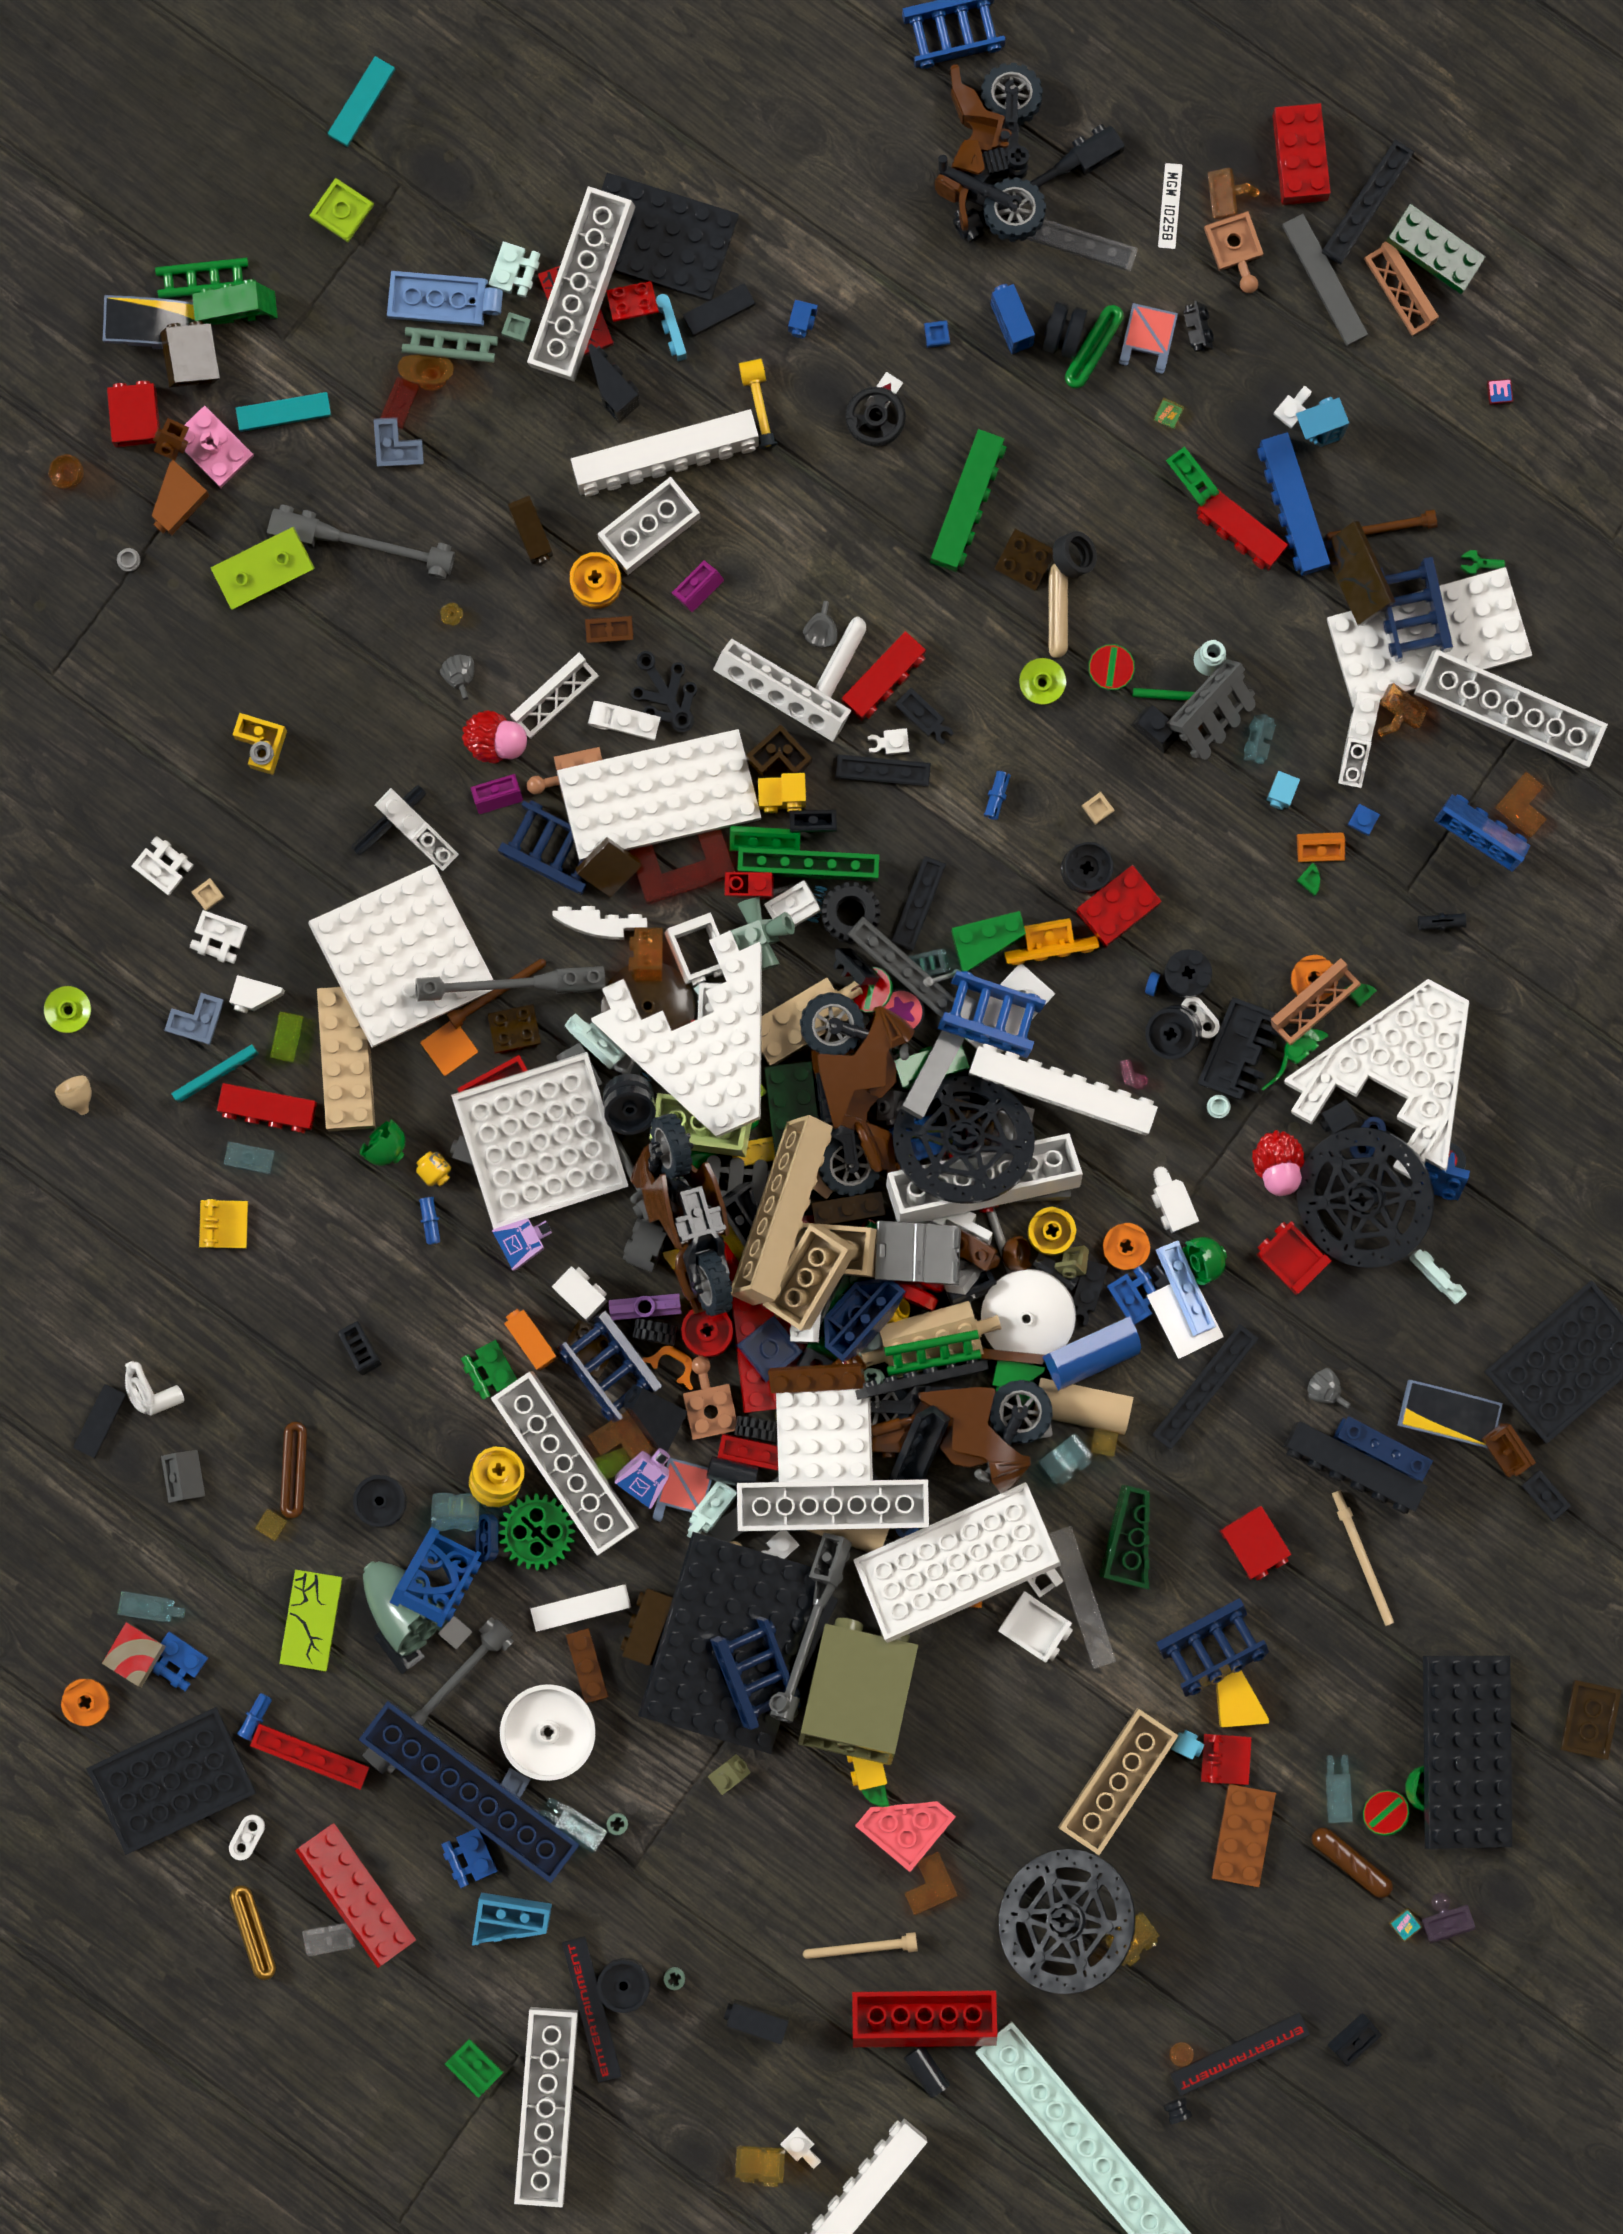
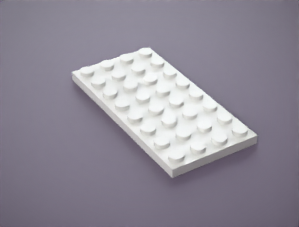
M1506 567L1439 586L1453 644L1452 650L1445 653L1483 670L1532 657ZM1421 601L1392 607L1394 620L1429 614V611H1431L1430 602ZM1351 611L1327 617V623L1353 707L1357 691L1381 695V699L1416 690L1432 651L1440 650V647L1431 646L1403 652L1402 660L1395 662V658L1390 656L1388 644L1391 643L1390 636L1385 634L1383 621H1386L1384 612H1381L1363 626L1357 625ZM1428 623L1397 630L1399 642L1405 643L1433 637L1436 634L1435 625Z
M739 729L557 770L579 861L585 860L606 837L627 851L761 820Z
M1026 1482L929 1525V1528L920 1529L854 1559L855 1566L887 1643L1061 1566Z

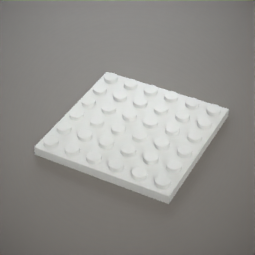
M434 864L308 922L372 1048L492 991L448 992L444 994L441 1000L417 1002L415 992L416 978L440 977L444 983L493 980Z
M587 1052L451 1095L493 1229L628 1187L611 1128L607 1125L604 1117L603 1102Z

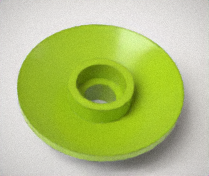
M1038 658L1030 661L1023 668L1019 679L1020 689L1029 701L1041 705L1050 704L1063 694L1066 686V676L1061 666L1055 661L1047 658ZM1044 679L1047 684L1041 687L1038 685V681Z
M72 986L57 988L47 997L44 1004V1015L48 1024L55 1030L62 1033H73L83 1028L88 1022L91 1015V1004L83 991ZM68 1006L73 1008V1012L70 1015L65 1014V1008Z

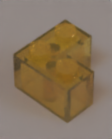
M1142 1911L1135 1915L1136 1923L1133 1942L1122 1966L1125 1964L1128 1966L1133 1965L1140 1959L1139 1954L1142 1953L1141 1950L1144 1947L1146 1950H1149L1158 1943L1156 1938L1160 1935ZM1108 1935L1103 1939L1109 1948L1114 1936Z
M737 2146L735 2178H740V2182L748 2183L759 2179V2182H764V2186L778 2187V2183H783L785 2149Z

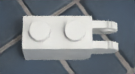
M1158 1166L1153 1174L1157 1188L1153 1190L1155 1194L1151 1196L1156 1208L1161 1207L1164 1215L1161 1217V1221L1165 1230L1170 1229V1232L1174 1233L1198 1223V1217L1183 1182L1177 1179L1172 1181L1169 1173H1167L1168 1170Z

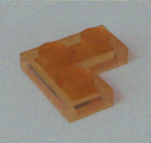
M1525 772L1495 808L1531 838L1547 819L1529 804L1544 786L1528 772Z
M627 1411L621 1414L623 1418L614 1423L610 1421L588 1435L601 1456L619 1444H622L631 1460L642 1451H645L647 1454L654 1451Z
M939 1852L926 1856L918 1862L926 1883L905 1892L914 1915L958 1896Z

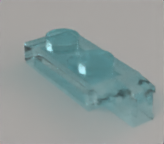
M121 1591L118 1615L171 1622V1616L184 1618L186 1608L174 1607V1601L169 1600V1598Z

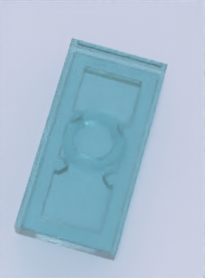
M228 1141L224 1165L270 1174L275 1151Z

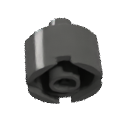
M637 1219L633 1227L631 1238L633 1240L628 1239L624 1249L623 1260L628 1264L653 1273V1269H655L665 1246L663 1241L665 1238H668L664 1227L653 1222L650 1223L645 1219Z

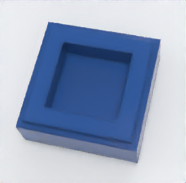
M947 321L924 323L927 348L950 345Z

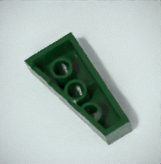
M1121 1485L1099 1577L1149 1589L1150 1491Z

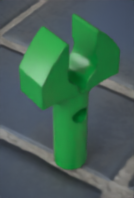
M1470 550L1460 558L1471 559L1475 562L1472 566H1460L1468 575H1476V571L1479 568L1501 569L1505 567L1504 560L1481 559L1477 555V550Z

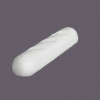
M855 617L851 620L815 689L830 698L866 632V623L862 618Z

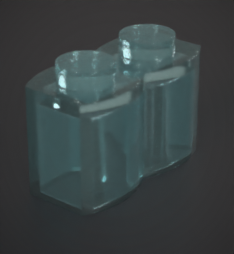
M1074 1433L1039 1460L1038 1463L1055 1484L1060 1482L1063 1485L1073 1477L1071 1474L1073 1470L1077 1467L1082 1470L1092 1462L1089 1458L1093 1454L1079 1436Z
M433 1494L431 1510L432 1528L440 1531L456 1528L465 1532L479 1529L480 1502L472 1494Z

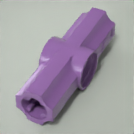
M678 1293L609 1300L610 1317L615 1321L681 1314L680 1295ZM642 1301H649L652 1309L646 1314L641 1313L638 1309L639 1304Z

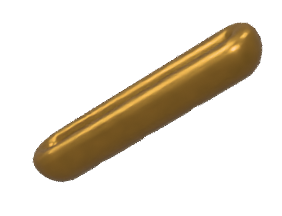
M236 1886L230 1892L229 1898L253 1973L260 1980H268L275 1974L276 1966L252 1892L246 1886Z

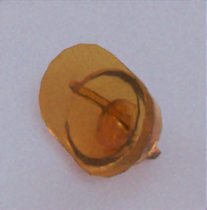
M426 355L405 356L399 361L397 367L399 374L404 379L418 383L422 389L427 391H435L446 385V381L453 375L454 371L453 364L449 359Z

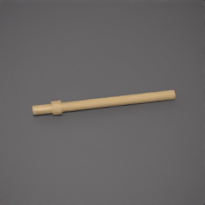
M1341 1490L1332 1493V1496L1339 1510L1337 1511L1340 1521L1343 1520L1385 1626L1390 1625L1394 1621L1352 1520L1353 1513L1351 1508L1347 1507Z

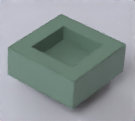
M509 312L501 333L502 336L524 343L531 319Z

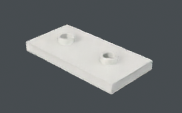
M1023 964L1018 965L1000 984L1026 994H1036L1041 999L1046 1000L1045 1005L1055 995L1050 988ZM993 997L989 998L982 1022L984 1025L992 1028L996 1027L1003 1003L1002 1000ZM1012 1004L1005 1027L1007 1033L1018 1035L1025 1008ZM1034 1011L1033 1018L1038 1014V1012ZM965 1038L976 1049L978 1046L983 1047L984 1045ZM997 1049L996 1052L1002 1053L1003 1050Z

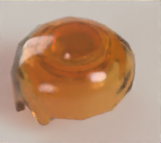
M64 454L57 456L51 462L48 476L53 486L69 490L77 487L82 482L84 469L77 457Z

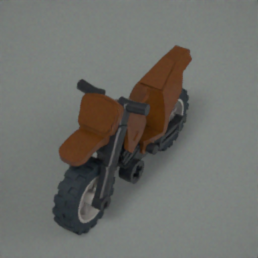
M1004 63L997 69L994 67L990 74L985 76L984 83H982L981 100L974 89L961 83L959 65L954 64L951 66V96L961 124L972 129L973 134L968 140L962 142L951 167L948 166L946 155L938 157L939 175L935 179V190L938 195L952 203L959 202V219L963 231L968 230L965 206L967 200L982 206L987 227H990V231L994 235H999V238L1002 240L1009 239V242H1016V240L1025 241L1027 237H1033L1036 231L1041 229L1046 212L1043 193H1040L1039 188L1036 185L1033 186L1029 180H1021L1028 172L1029 152L1025 147L1018 144L1019 126L1023 125L1025 121H1031L1034 114L1037 115L1042 103L1043 93L1041 81L1036 77V73L1033 70H1028V67L1023 64L1019 66L1017 63H1011V65ZM1014 82H1018L1021 85L1017 87L1014 85ZM997 88L1004 92V94L994 95ZM1026 88L1029 95L1021 94L1019 92ZM1004 99V106L999 104L998 101ZM1018 99L1027 101L1026 103L1020 106ZM1029 203L1032 210L1023 209L1022 207ZM1020 214L1030 215V217L1023 221Z

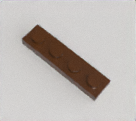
M862 1363L778 1367L768 1370L771 1393L864 1388L863 1383H865Z

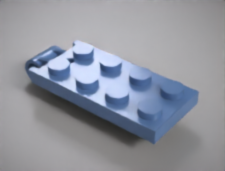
M391 271L387 318L484 326L483 313L488 315L501 314L503 291L498 288H486L488 280L483 278ZM470 300H475V303L470 304Z

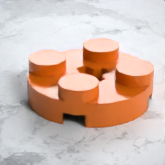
M1309 955L1301 959L1291 973V985L1296 995L1298 996L1312 984V982L1308 981V977H1311L1313 972L1319 977L1333 964L1320 955ZM1323 993L1319 998V1002L1326 1000L1333 993Z
M1132 1223L1119 1224L1110 1229L1104 1238V1256L1117 1269H1135L1142 1265L1149 1256V1239L1145 1231L1138 1225ZM1129 1240L1133 1250L1124 1253L1120 1243H1125Z
M79 1679L66 1687L61 1700V1708L63 1714L70 1722L79 1726H91L97 1724L105 1717L110 1708V1699L107 1690L101 1683L94 1679ZM82 1696L91 1698L92 1702L89 1703V1709L85 1706L80 1707L79 1703L82 1702Z

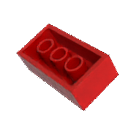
M1321 103L1275 107L1272 116L1282 205L1328 201L1330 184Z

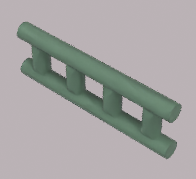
M413 327L405 328V336L411 337L410 344H402V353L492 363L495 361V353L488 352L490 345L497 346V336ZM420 339H435L433 347L421 346ZM444 340L456 341L457 348H442ZM466 344H481L479 352L466 350Z

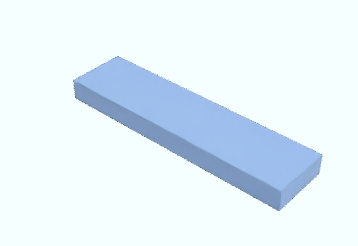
M1179 1241L1158 1248L1156 1252L1193 1336L1215 1328L1216 1325Z

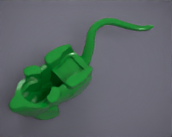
M1310 1029L1291 1046L1286 1042L1281 1070L1262 1090L1264 1091L1282 1076L1288 1059L1295 1065L1310 1054L1309 1051H1314L1319 1046L1317 1043L1328 1037V1034L1321 1030Z

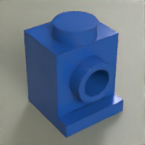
M795 300L788 325V332H791L792 336L804 339L807 331L813 329L815 317L812 314L817 315L818 305Z

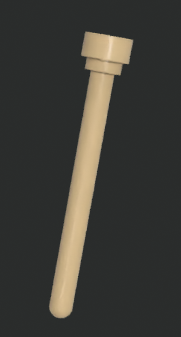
M916 1932L906 1933V1936H902V1939L806 1949L803 1952V1956L806 1959L900 1948H903V1951L917 1952Z

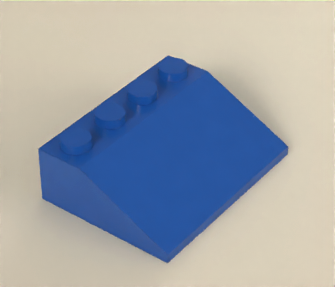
M1452 794L1434 821L1513 872L1524 860L1531 846L1526 843L1528 840L1518 833L1514 835L1507 830L1508 827L1498 820L1494 822L1487 817L1488 814L1478 807L1474 809L1469 806V801L1461 795L1457 794L1454 796Z

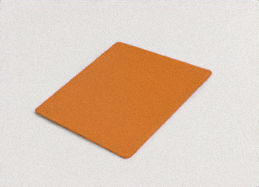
M450 1021L421 1041V1045L444 1076L478 1053V1050L461 1027L455 1029Z

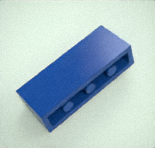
M1129 1316L1043 1356V1359L1058 1391L1138 1355L1141 1350V1343L1137 1330Z

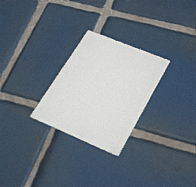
M1171 1284L1147 1295L1178 1359L1224 1337L1207 1302L1206 1305L1216 1327L1193 1336Z

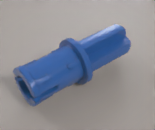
M434 1197L419 1199L423 1219L421 1223L424 1225L426 1243L428 1245L440 1243L437 1223L439 1217H436Z
M262 1693L259 1694L250 1712L246 1713L248 1716L237 1733L239 1736L251 1741L259 1723L264 1721L262 1718L272 1701L269 1696Z

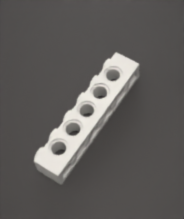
M733 639L722 650L713 669L832 742L842 730L851 712L847 707Z

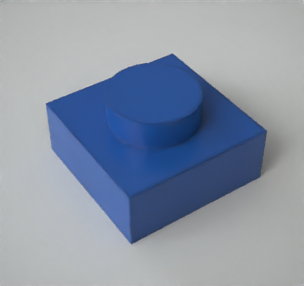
M1358 804L1348 826L1369 836L1380 814Z

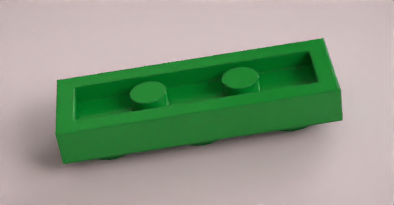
M731 826L729 851H739V847L800 851L801 832H790V829Z

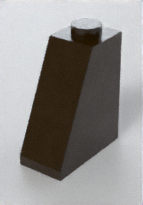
M530 496L508 504L511 517L531 564L537 563V565H542L550 561L549 557L553 556V552Z

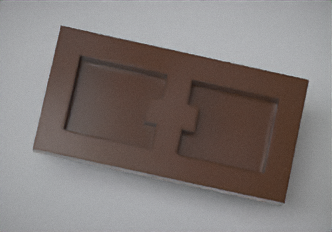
M632 616L585 619L587 643L633 640Z
M1501 1423L1482 1438L1507 1477H1511L1514 1474L1518 1476L1536 1463L1511 1424Z

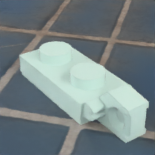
M576 1013L565 1024L569 1032L609 1069L613 1068L626 1055L593 1022L590 1024L584 1022Z
M1419 1249L1409 1257L1440 1292H1444L1454 1304L1458 1303L1467 1294L1460 1284H1454L1449 1280L1451 1277L1443 1268L1439 1269L1433 1263L1434 1259L1427 1251Z
M716 1482L693 1511L692 1517L689 1520L692 1525L688 1529L687 1536L691 1538L692 1532L701 1534L704 1531L708 1533L735 1500L737 1491L725 1483Z

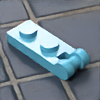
M660 294L657 296L656 302L658 311L663 313L665 320L661 321L664 333H669L671 337V342H668L671 355H676L678 361L687 359V354L670 299L667 295Z

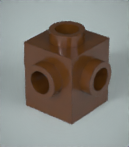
M167 418L163 429L158 428L153 441L157 442L154 452L175 461L179 452L184 454L189 441L185 440L189 427Z

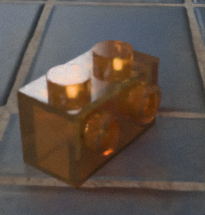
M635 928L634 937H630V951H634V957H629V971H633L634 980L662 981L663 928Z

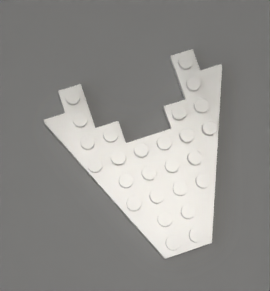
M731 931L709 940L727 981L705 991L713 1008V1013L673 1031L663 1011L641 1020L627 984L622 979L602 988L610 1010L591 1018L592 1022L717 1138L761 1119L762 946L758 942L739 951Z
M1427 979L1288 1076L1284 1081L1285 1084L1302 1093L1292 1108L1291 1113L1313 1124L1336 1086L1357 1097L1368 1078L1407 1099L1397 1115V1120L1416 1129L1407 1144L1419 1155L1424 1164L1427 1161L1446 1171L1469 1000ZM1397 1160L1393 1169L1411 1179L1405 1167Z

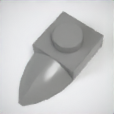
M972 1263L960 1270L959 1285L944 1284L946 1292L966 1295L977 1281L982 1269Z

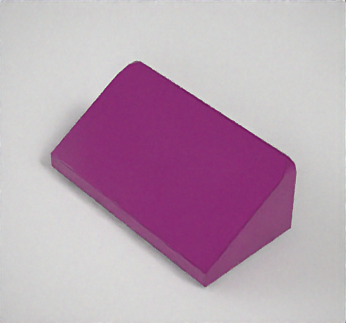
M704 560L672 594L689 611L693 612L724 579L716 569Z
M515 774L470 787L478 814L523 801Z

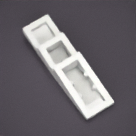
M626 1584L538 1606L530 1610L537 1632L631 1608Z

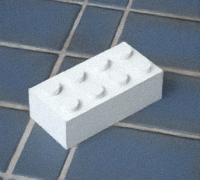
M669 477L599 532L598 539L624 572L629 575L700 519V512L676 482Z

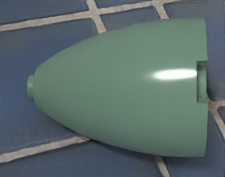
M372 1561L364 1568L363 1574L364 1590L369 1608L380 1631L392 1648L402 1656L409 1655L426 1645V1640L436 1630L441 1631L449 1621L445 1620L443 1626L439 1627L437 1626L438 1623L401 1604L397 1607L390 1603L394 1591L406 1570L393 1564L381 1561L375 1563ZM415 1580L418 1584L423 1583L422 1580ZM428 1598V1602L434 1605L432 1603V1598ZM437 1601L436 1607L441 1609L444 1607V1604Z

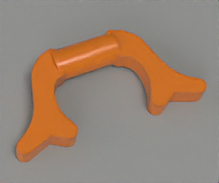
M664 1346L653 1356L642 1358L644 1362L651 1363L654 1369L658 1368L659 1359L665 1354L680 1361L685 1365V1372L677 1379V1383H684L689 1390L693 1389L690 1381L692 1359L673 1346Z

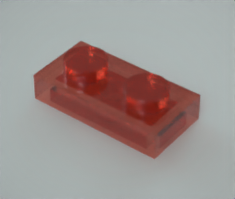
M397 377L380 418L397 417L398 428L403 429L419 390V385Z

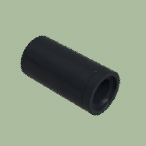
M712 1456L706 1479L737 1486V1483H755L758 1467Z
M917 2047L904 2057L930 2098L935 2097L950 2086V2083L925 2047Z

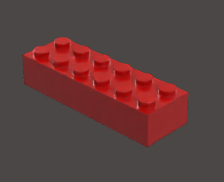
M996 1991L852 1992L853 2047L997 2046Z

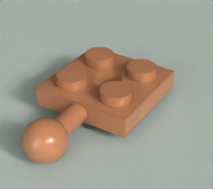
M1247 211L1204 226L1219 271L1238 265L1242 277L1240 288L1245 293L1255 292L1258 288V280L1255 276L1250 275L1246 262L1263 257V251L1249 212ZM1230 236H1237L1240 239V244L1232 247L1228 244L1227 239Z
M599 747L554 757L556 771L602 760ZM533 776L527 782V789L532 794H540L547 787L560 785L558 776L545 779L540 776Z
M703 1356L696 1357L692 1362V1369L699 1375L701 1390L683 1393L692 1439L695 1440L735 1431L737 1418L730 1385L724 1384L710 1388L707 1374L710 1370V1361ZM714 1405L717 1407L718 1414L715 1418L710 1419L705 1416L704 1409L706 1406Z

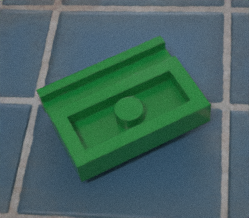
M470 2038L445 2063L478 2098L503 2074V2071Z

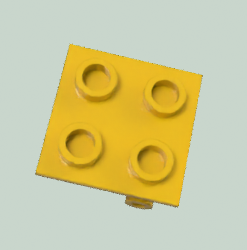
M201 1200L199 1247L247 1248L248 1201Z

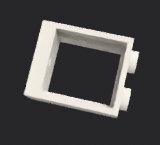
M711 912L670 927L665 932L685 984L692 983L694 986L700 982H705V977L714 975V977L724 975L719 964L690 974L676 940L679 937L706 928L710 939L719 936L720 934Z

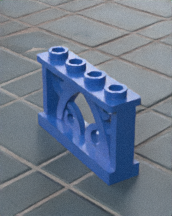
M431 1526L397 1585L390 1603L397 1607L401 1604L438 1623L437 1626L442 1627L445 1620L451 1621L456 1611L453 1606H459L465 1593L461 1591L463 1589L468 1590L473 1580L470 1575L477 1574L482 1564L478 1561L481 1552H474L438 1534L440 1530ZM451 1558H456V1559H458V1560H454L453 1562L450 1561ZM427 1559L433 1560L434 1563L438 1561V1563L430 1564ZM462 1561L466 1563L467 1566L465 1568H460L457 1564H460ZM442 1567L447 1574L450 1584L441 1587H430L428 1576L420 1569L434 1571ZM415 1580H422L423 1583L418 1584ZM453 1594L451 1599L449 1600L447 1596ZM428 1598H432V1603L434 1605L428 1602ZM437 1601L442 1602L444 1607L441 1609L436 1607Z

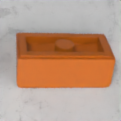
M1344 833L1297 834L1298 862L1345 860Z

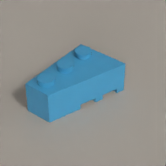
M1325 398L1319 402L1320 405L1296 413L1306 440H1310L1311 443L1314 442L1315 445L1322 447L1343 438L1349 421L1340 398Z
M481 1892L472 1945L546 1934L549 1927L552 1904Z

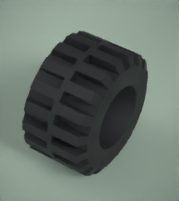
M846 882L844 885L835 886L834 890H830L822 906V922L830 936L837 938L839 942L843 943L845 941L848 944H853L855 941L847 934L854 926H847L839 921L837 917L839 905L848 900L859 902L865 910L864 918L876 929L880 920V907L873 891H869L867 886H860L856 882L854 884Z

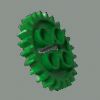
M535 1493L534 1500H531L526 1495V1502L524 1503L520 1499H516L517 1507L509 1505L512 1511L511 1514L503 1513L507 1518V1522L501 1521L499 1523L505 1526V1530L498 1532V1534L505 1535V1539L501 1540L500 1543L508 1545L504 1549V1553L511 1551L512 1555L509 1559L519 1558L518 1566L526 1562V1569L528 1570L532 1564H535L536 1571H539L540 1564L549 1569L550 1561L554 1565H558L557 1557L565 1559L562 1553L563 1550L571 1551L567 1543L575 1542V1540L569 1537V1534L576 1532V1530L569 1529V1525L574 1523L573 1520L566 1519L569 1513L562 1512L564 1508L562 1504L558 1507L555 1506L556 1498L548 1502V1495L546 1494L542 1500L539 1499L538 1493ZM536 1508L541 1509L543 1512V1519L539 1522H534L530 1516L532 1510ZM523 1516L534 1527L538 1528L541 1526L543 1528L541 1533L553 1544L551 1548L540 1537H532L533 1530L521 1520ZM522 1525L527 1530V1535L523 1539H517L514 1535V1529L517 1526ZM551 1525H557L561 1531L559 1537L555 1539L550 1538L547 1533ZM535 1542H540L544 1546V1551L539 1556H535L531 1552V1546Z

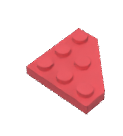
M938 1801L889 1807H870L855 1827L906 1870L911 1872L956 1816Z

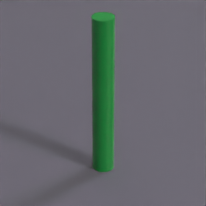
M1133 688L1132 697L1186 701L1195 692Z

